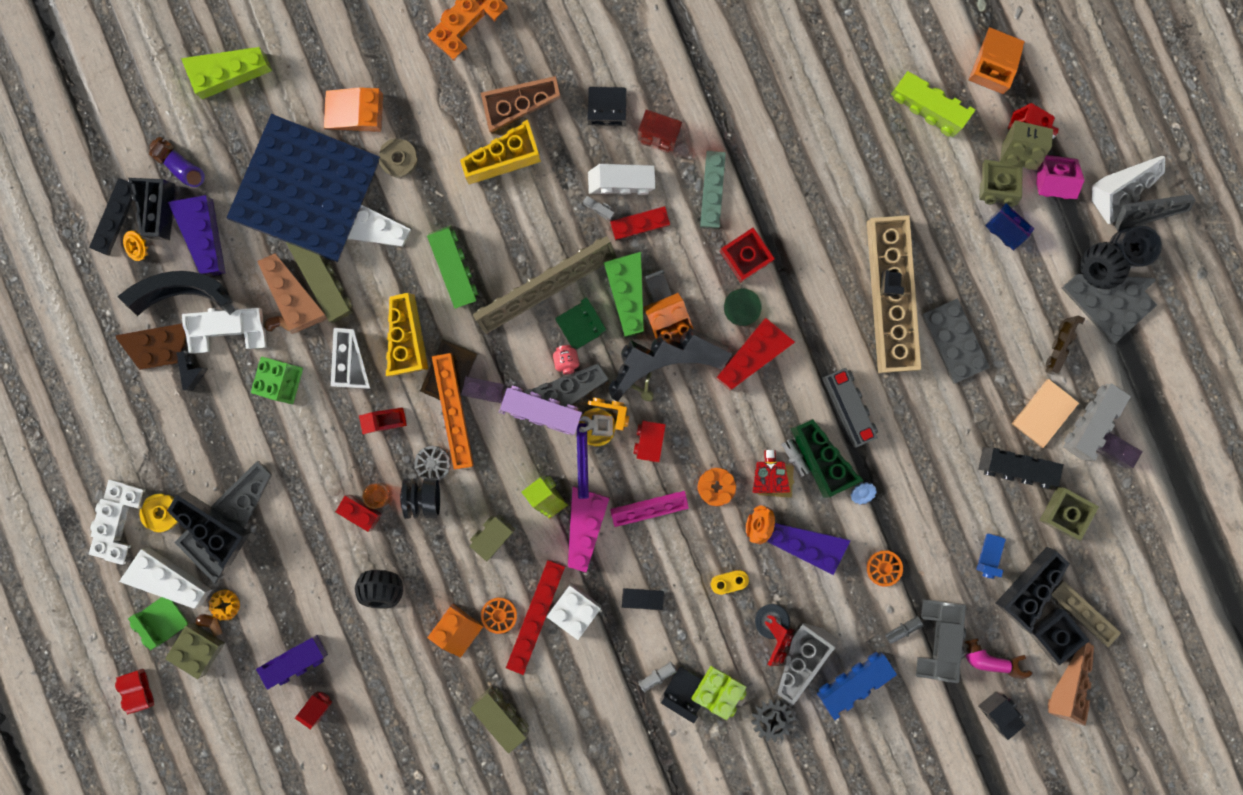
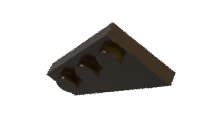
M1078 315L1061 322L1059 337L1055 339L1052 345V349H1054L1052 356H1049L1046 361V373L1052 375L1060 373L1069 354L1067 347L1073 340L1075 341L1078 335L1075 330L1079 323L1083 325L1084 317Z

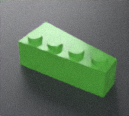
M450 225L429 233L427 238L454 308L456 309L477 301L476 296L479 293L476 285L471 284L470 278L472 275L469 267H465L463 261L465 256L462 248H458L456 242L458 237L455 230H452Z
M641 252L604 262L625 338L644 332Z

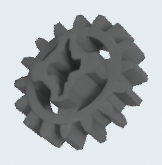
M769 698L767 704L761 701L762 707L755 706L758 712H752V716L756 719L751 720V723L757 725L753 728L754 731H760L758 734L760 738L765 735L767 742L770 738L776 742L777 737L784 740L783 734L790 735L787 729L793 728L790 721H793L794 718L789 716L792 711L786 709V703L780 705L779 699L773 703L771 698ZM780 710L784 713L785 720L779 717ZM773 717H775L777 721H773L772 724H770L769 719H773ZM760 721L766 724L765 730L761 727Z

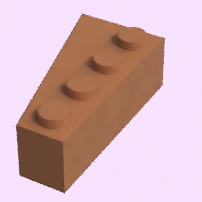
M276 254L257 261L291 334L327 319L322 310Z

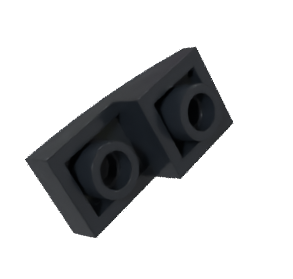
M623 588L622 608L663 610L664 591Z

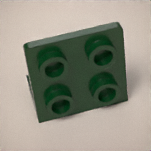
M587 297L582 299L580 304L555 318L569 344L576 350L607 332Z

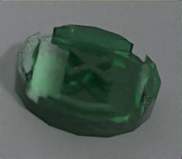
M741 288L732 291L727 296L723 308L727 320L733 325L742 327L749 326L759 318L762 305L756 293L752 290Z

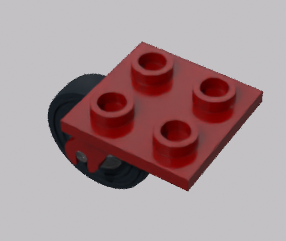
M767 604L757 612L755 625L762 636L778 641L767 665L779 666V663L782 664L786 658L787 653H785L787 646H791L794 630L789 629L790 616L785 608L777 604Z

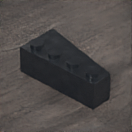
M983 447L978 470L984 471L983 475L987 476L1003 475L1002 479L1014 481V478L1022 479L1021 483L1033 485V482L1040 483L1041 488L1052 490V486L1059 487L1064 464L1038 458L1034 459V457L1027 455H1016L1014 452L1003 451L997 448Z
M1046 547L997 600L996 604L1022 629L1031 634L1037 618L1040 619L1043 613L1042 609L1046 602L1050 601L1052 591L1055 586H1058L1070 563L1056 550Z

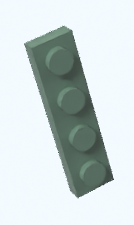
M706 152L700 227L719 229L726 152Z

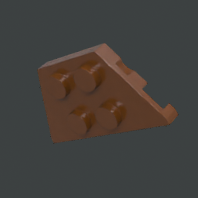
M183 323L115 335L139 370L178 364L176 352H182L186 344Z

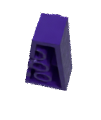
M204 195L168 202L199 273L209 277L226 274L213 199Z
M775 523L773 533L767 542L834 575L851 540Z

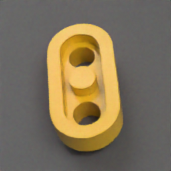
M735 570L714 576L710 585L714 593L722 595L744 589L748 585L749 578L744 571ZM742 577V583H736V578ZM718 582H723L724 587L718 588Z

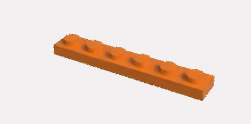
M452 353L432 356L453 468L455 470L473 467L474 463Z

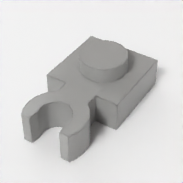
M586 196L583 201L586 207L592 209L609 222L612 221L614 212H612L613 208L606 203L602 205Z
M593 415L592 420L587 416H583L579 420L586 423V427L579 428L580 432L592 430V435L610 437L613 435V416Z

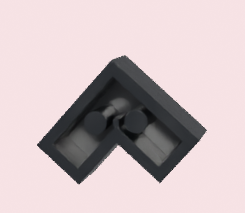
M994 692L978 705L998 732L1007 740L1026 726L1022 722L1023 716L1015 709L1017 708L1016 704L1004 694L1000 695Z

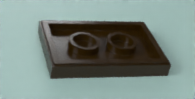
M442 339L436 355L452 353L461 395L478 354ZM432 362L420 392L440 400Z

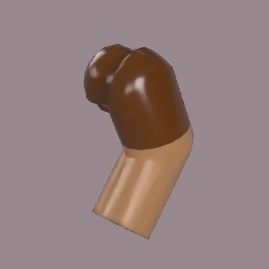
M282 316L271 317L265 321L264 327L267 331H273L276 327L280 326L289 331Z
M201 614L196 618V624L200 627L210 628L213 637L223 633L216 617Z

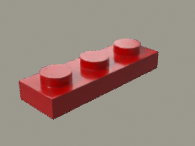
M665 206L610 221L615 241L670 226Z

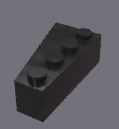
M187 491L177 494L167 510L184 529H187L193 535L192 538L199 542L206 549V552L219 562L218 565L222 569L232 564L251 533Z

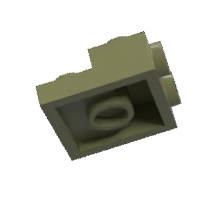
M984 160L979 200L985 201L988 205L995 204L996 202L1004 203L1005 207L1018 205L1022 198L1023 167Z

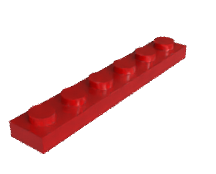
M547 560L506 669L524 675L566 566Z

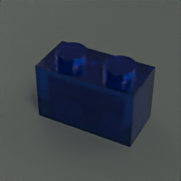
M1006 203L990 217L985 225L992 234L1000 238L1004 245L1010 247L1013 251L1027 240L1034 230V227Z

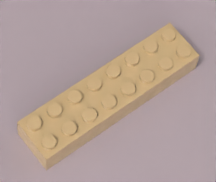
M910 216L870 218L867 221L878 373L921 370ZM884 270L902 274L901 287H904V295L900 297L880 295L881 277Z

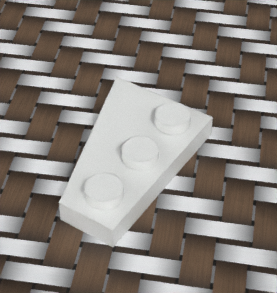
M362 205L348 239L403 247L411 229Z

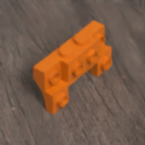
M456 0L455 5L451 9L443 12L440 19L441 22L428 34V37L455 61L456 57L467 49V46L460 39L485 16V13L495 22L496 18L508 9V6L502 0Z

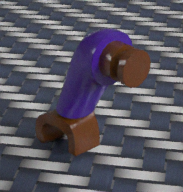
M158 137L149 145V155L160 164L163 163L185 185L198 187L203 184L205 180L204 172L185 159L176 150H173L174 146L163 137Z

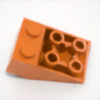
M989 27L968 81L1004 94L1010 89L1017 72L1025 41Z
M679 293L643 307L655 339L662 334L680 343L682 335L685 332L687 333L689 328L693 329L684 301Z

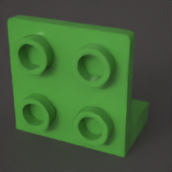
M261 357L251 393L293 405L303 368Z

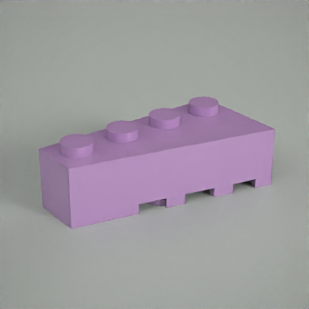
M507 387L498 413L505 415V412H507L514 418L520 420L528 419L533 424L546 425L549 429L572 436L575 435L582 412L578 411L577 407L568 404L567 407L559 405L560 402L549 398L547 401L541 399V395L530 392L529 395L523 393V389L519 387Z

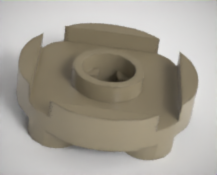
M390 139L380 149L379 164L388 175L395 178L409 175L418 163L417 152L407 140ZM395 154L403 155L401 162L393 161L395 160Z

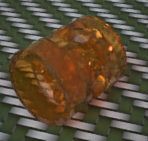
M384 483L371 484L363 491V502L372 509L385 507L392 500V491Z

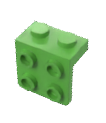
M163 597L156 600L143 611L133 614L128 618L130 627L140 635L142 644L149 648V650L159 647L188 625L187 619L174 601Z

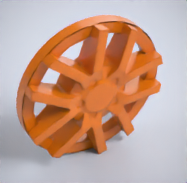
M878 551L871 555L867 561L868 577L879 586H892L902 576V561L891 551ZM882 554V559L879 560L876 556ZM886 554H890L888 561H885ZM893 556L898 562L891 563ZM873 559L879 562L877 566L871 563ZM870 565L876 568V569H875L874 571H872L871 573H870ZM899 565V570H893V566ZM878 572L879 576L874 579L872 575ZM892 573H898L897 578L894 579ZM886 576H890L892 582L887 583ZM883 577L884 583H880L878 580Z
M497 597L489 600L481 611V621L484 627L495 634L508 632L513 628L517 620L515 606L505 598ZM498 601L497 608L491 603ZM501 601L506 602L504 608H500ZM508 604L512 607V610H506ZM488 605L494 609L492 612L486 610ZM514 612V617H507V613ZM484 613L489 614L490 617L485 619ZM492 619L494 623L488 626L486 622ZM506 620H513V622L509 626ZM504 622L506 629L502 630L500 623ZM497 623L499 630H494L492 627Z

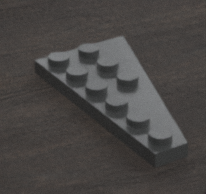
M260 461L255 462L211 507L245 528L272 473ZM186 530L174 543L214 584L217 583L224 569L218 565L219 562L213 556L211 557L199 542L192 538L193 535Z

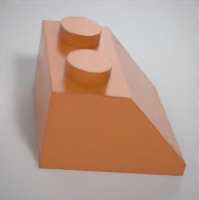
M452 604L427 638L441 649L461 658L484 626L455 604Z

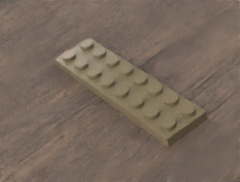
M606 236L597 239L592 245L580 249L577 254L570 258L563 259L555 267L546 269L543 274L529 279L527 283L512 289L507 295L496 298L490 305L479 308L473 314L475 320L485 334H488L604 266V262L616 259L617 256L609 238Z

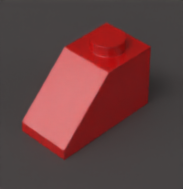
M403 407L370 412L359 416L362 434L407 426Z
M315 692L294 719L311 730L332 704V701L329 700L330 697L323 692Z

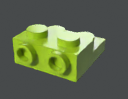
M710 666L691 699L719 717L728 720L729 717L735 715L738 701L745 698V689L747 687L741 681Z

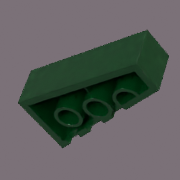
M813 419L790 428L823 498H830L863 481Z

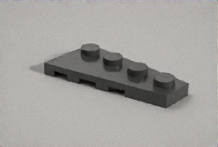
M1193 194L1123 204L1114 226L1119 231L1188 212L1196 200Z
M596 364L569 376L558 378V380L550 383H544L539 385V387L525 390L524 392L529 395L530 392L541 395V399L548 401L551 398L559 401V405L567 407V404L574 405L607 383L609 379L600 366Z

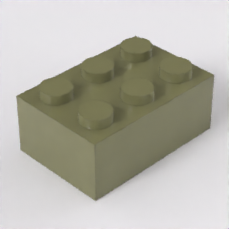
M491 686L473 702L470 709L509 754L527 738L529 725L522 717L519 718L515 714L516 709L511 703L507 704L504 701L502 692L498 688L494 689Z

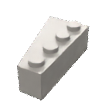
M1112 383L1099 387L1096 392V398L1086 406V413L1076 421V428L1064 440L1063 448L1081 460L1095 461L1098 454L1095 452L1099 447L1102 448L1106 442L1104 436L1111 432L1115 426L1114 418L1117 419L1121 416L1131 398L1130 395Z

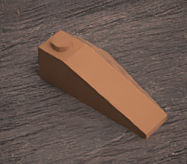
M1089 642L1075 653L1054 689L1051 699L1048 701V713L1086 726L1090 707V700H1086L1087 690L1091 689L1088 672L1092 671L1094 646Z

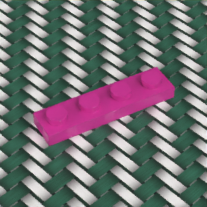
M685 491L613 508L610 509L614 527L686 510L689 507Z

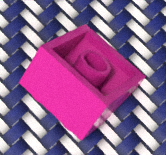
M1047 155L1037 172L1036 185L1039 195L1061 197L1063 199L1078 198L1084 183L1079 160Z

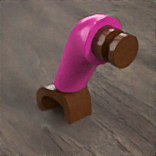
M978 638L964 641L969 647L967 648L968 654L965 655L966 660L976 669L1008 673L1011 677L1019 679L1029 678L1033 674L1030 670L1022 672L1018 667V662L1026 659L1025 655L1017 656L1010 660L990 656L986 649L982 650L981 645L977 643L979 641Z

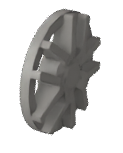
M428 446L420 450L414 462L415 470L422 479L427 478L423 476L426 472H429V478H432V472L435 471L438 480H441L448 474L451 465L447 452L437 446ZM433 449V452L430 455L426 450ZM436 450L441 451L438 457L434 456ZM423 452L428 457L426 460L420 456ZM443 454L445 455L447 461L440 460ZM418 459L422 460L424 463L418 465ZM440 463H447V468L440 467ZM425 466L426 470L420 473L418 468ZM438 469L445 471L442 476L439 475Z

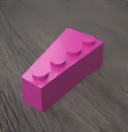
M572 487L568 567L587 572L610 497L589 491L588 499H579L578 487Z

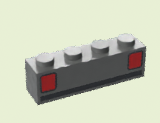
M843 368L822 377L852 446L859 447L877 439V427L874 423L870 422L868 417L870 416L869 409L866 405L863 406L861 402L862 394L859 388H855L853 384L855 379L851 370Z

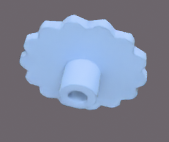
M868 482L856 485L850 494L851 500L855 504L859 503L860 505L872 501L877 493L876 487Z

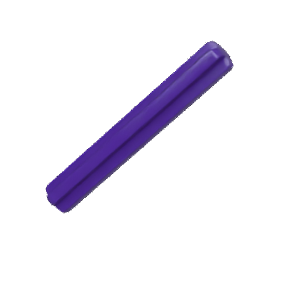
M578 423V498L588 499L587 431H579L580 427H586V423Z

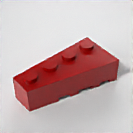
M765 318L715 379L727 389L732 390L794 344L795 341Z

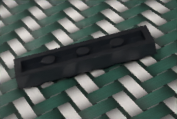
M118 178L90 243V249L107 256L110 255L133 201L132 185L128 181Z

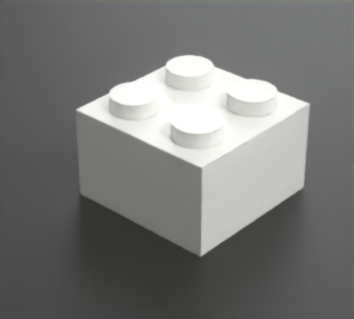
M570 583L548 613L547 618L579 640L600 611L601 605Z

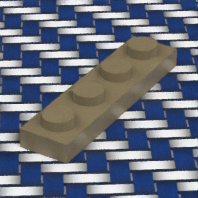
M1061 580L1058 586H1055L1051 593L1052 598L1101 643L1109 648L1121 632L1065 581Z

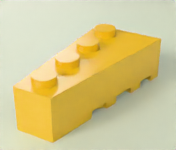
M528 119L517 128L507 131V134L490 141L491 143L487 146L480 147L460 159L468 185L541 162Z

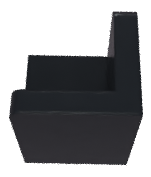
M884 270L881 277L880 295L896 297L904 295V287H901L902 274Z

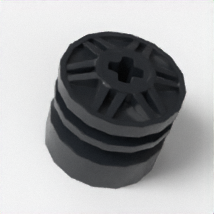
M1136 226L1119 230L1110 240L1111 243L1119 246L1123 256L1131 265L1130 268L1150 265L1158 259L1161 253L1162 242L1160 236L1149 226Z
M410 478L403 479L400 503L404 519H410L412 513L414 519L419 518L420 510L423 511L425 518H439L441 500L438 478H424L422 487H420L418 478H414L412 484Z

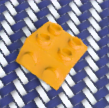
M593 398V401H588L590 406L618 410L615 429L623 431L624 427H628L630 416L626 415L627 407H624V403L612 401V404H606L604 399Z

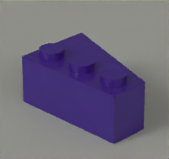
M315 635L258 667L256 671L268 690L277 684L281 686L289 682V677L294 674L298 677L307 672L306 668L310 665H313V667L320 665L324 662L323 658L328 654L318 635Z

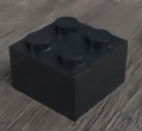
M1058 607L1037 623L1030 634L1050 660L1058 665H1061L1090 641L1067 612Z

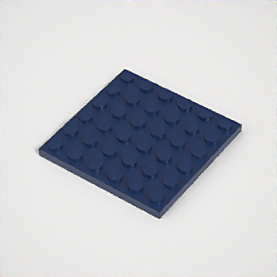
M271 114L226 218L338 262L376 172L380 157Z

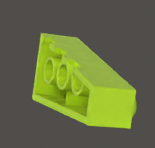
M907 71L891 93L894 100L900 104L904 103L912 113L924 117L928 124L940 128L944 135L954 137L963 129L976 109L972 107L964 108L960 105L962 101L956 98H947L944 91L939 88H929L930 84Z

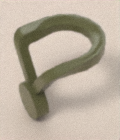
M652 371L647 374L644 389L638 387L635 383L631 386V388L641 393V398L644 401L653 400L654 394L648 390Z

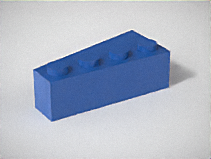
M882 652L871 654L864 663L855 664L850 672L838 675L835 678L836 681L831 684L826 683L819 688L816 694L834 720L840 717L839 712L843 710L849 711L853 708L854 701L857 699L864 700L868 697L872 688L874 690L879 689L897 675Z

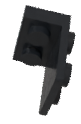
M589 87L588 125L626 126V88Z
M680 666L662 694L660 703L694 724L698 718L697 712L701 705L694 702L691 698L702 679Z

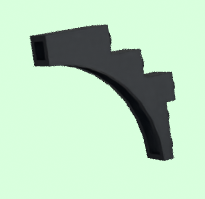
M689 328L687 333L685 332L682 335L680 343L660 334L652 342L651 350L631 340L622 349L621 357L624 364L621 365L616 380H613L609 386L611 399L619 401L626 390L638 379L664 366L677 363H700L723 370L732 353L728 346L692 328Z

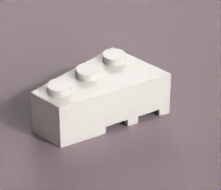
M334 328L331 387L371 389L354 329Z

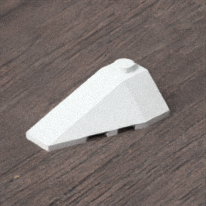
M1159 156L1110 174L1092 185V202L1108 224H1112L1117 220L1123 204H1129L1133 201L1137 202L1140 199L1139 195L1145 188L1149 189L1165 173V156Z

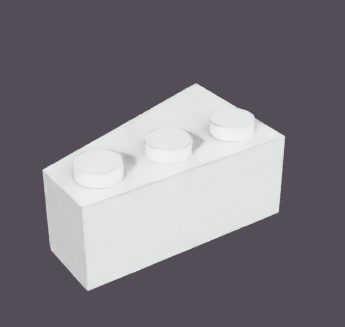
M598 164L588 172L589 194L619 193L626 195L637 193L638 195H647L655 189L654 166Z

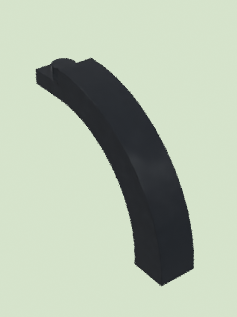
M170 271L150 276L135 283L117 296L136 316L140 315L151 305L177 295L202 296L218 304L229 315L235 311V308L231 305L233 301L228 296L230 294L222 284L209 276L191 271Z

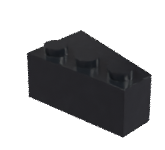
M128 178L133 190L132 199L135 201L137 208L136 217L140 235L153 240H170L173 212L168 202L174 201L175 184L164 179Z

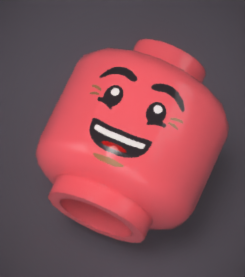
M571 345L556 348L553 354L555 369L563 372L564 375L574 373V370L580 365L577 350L571 348Z

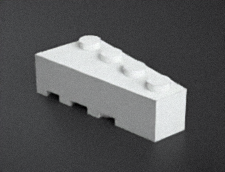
M150 547L139 551L119 581L194 609L202 606L212 591L211 588Z

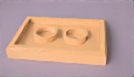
M1047 379L1013 421L1012 425L1041 448H1044L1079 403L1050 379Z

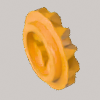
M136 230L128 231L123 238L126 253L135 261L145 259V256L148 255L147 249L149 248L145 243L146 240Z
M230 590L217 591L209 600V611L219 621L232 619L240 609L238 596ZM221 600H223L224 603L231 602V604L226 607V611H224L223 608H217V606L222 604Z

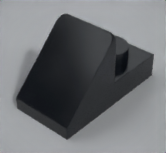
M186 351L176 352L182 389L184 391H192L208 368L193 369L195 365L194 357Z

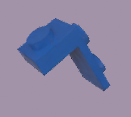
M986 534L976 569L983 572L982 576L994 579L995 576L1002 577L1003 570L999 569L998 566L1006 541L1005 538Z

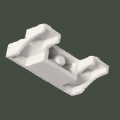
M234 307L235 311L229 315L226 311H220V308H209L208 312L182 314L188 352L190 354L210 352L209 337L240 334L245 336L246 349L267 348L262 309H239V307Z
M108 480L104 499H100L95 509L97 512L96 518L90 527L93 540L89 555L104 558L106 561L121 565L126 564L127 551L131 545L117 541L121 540L129 506L141 508L142 495L146 489L117 480Z

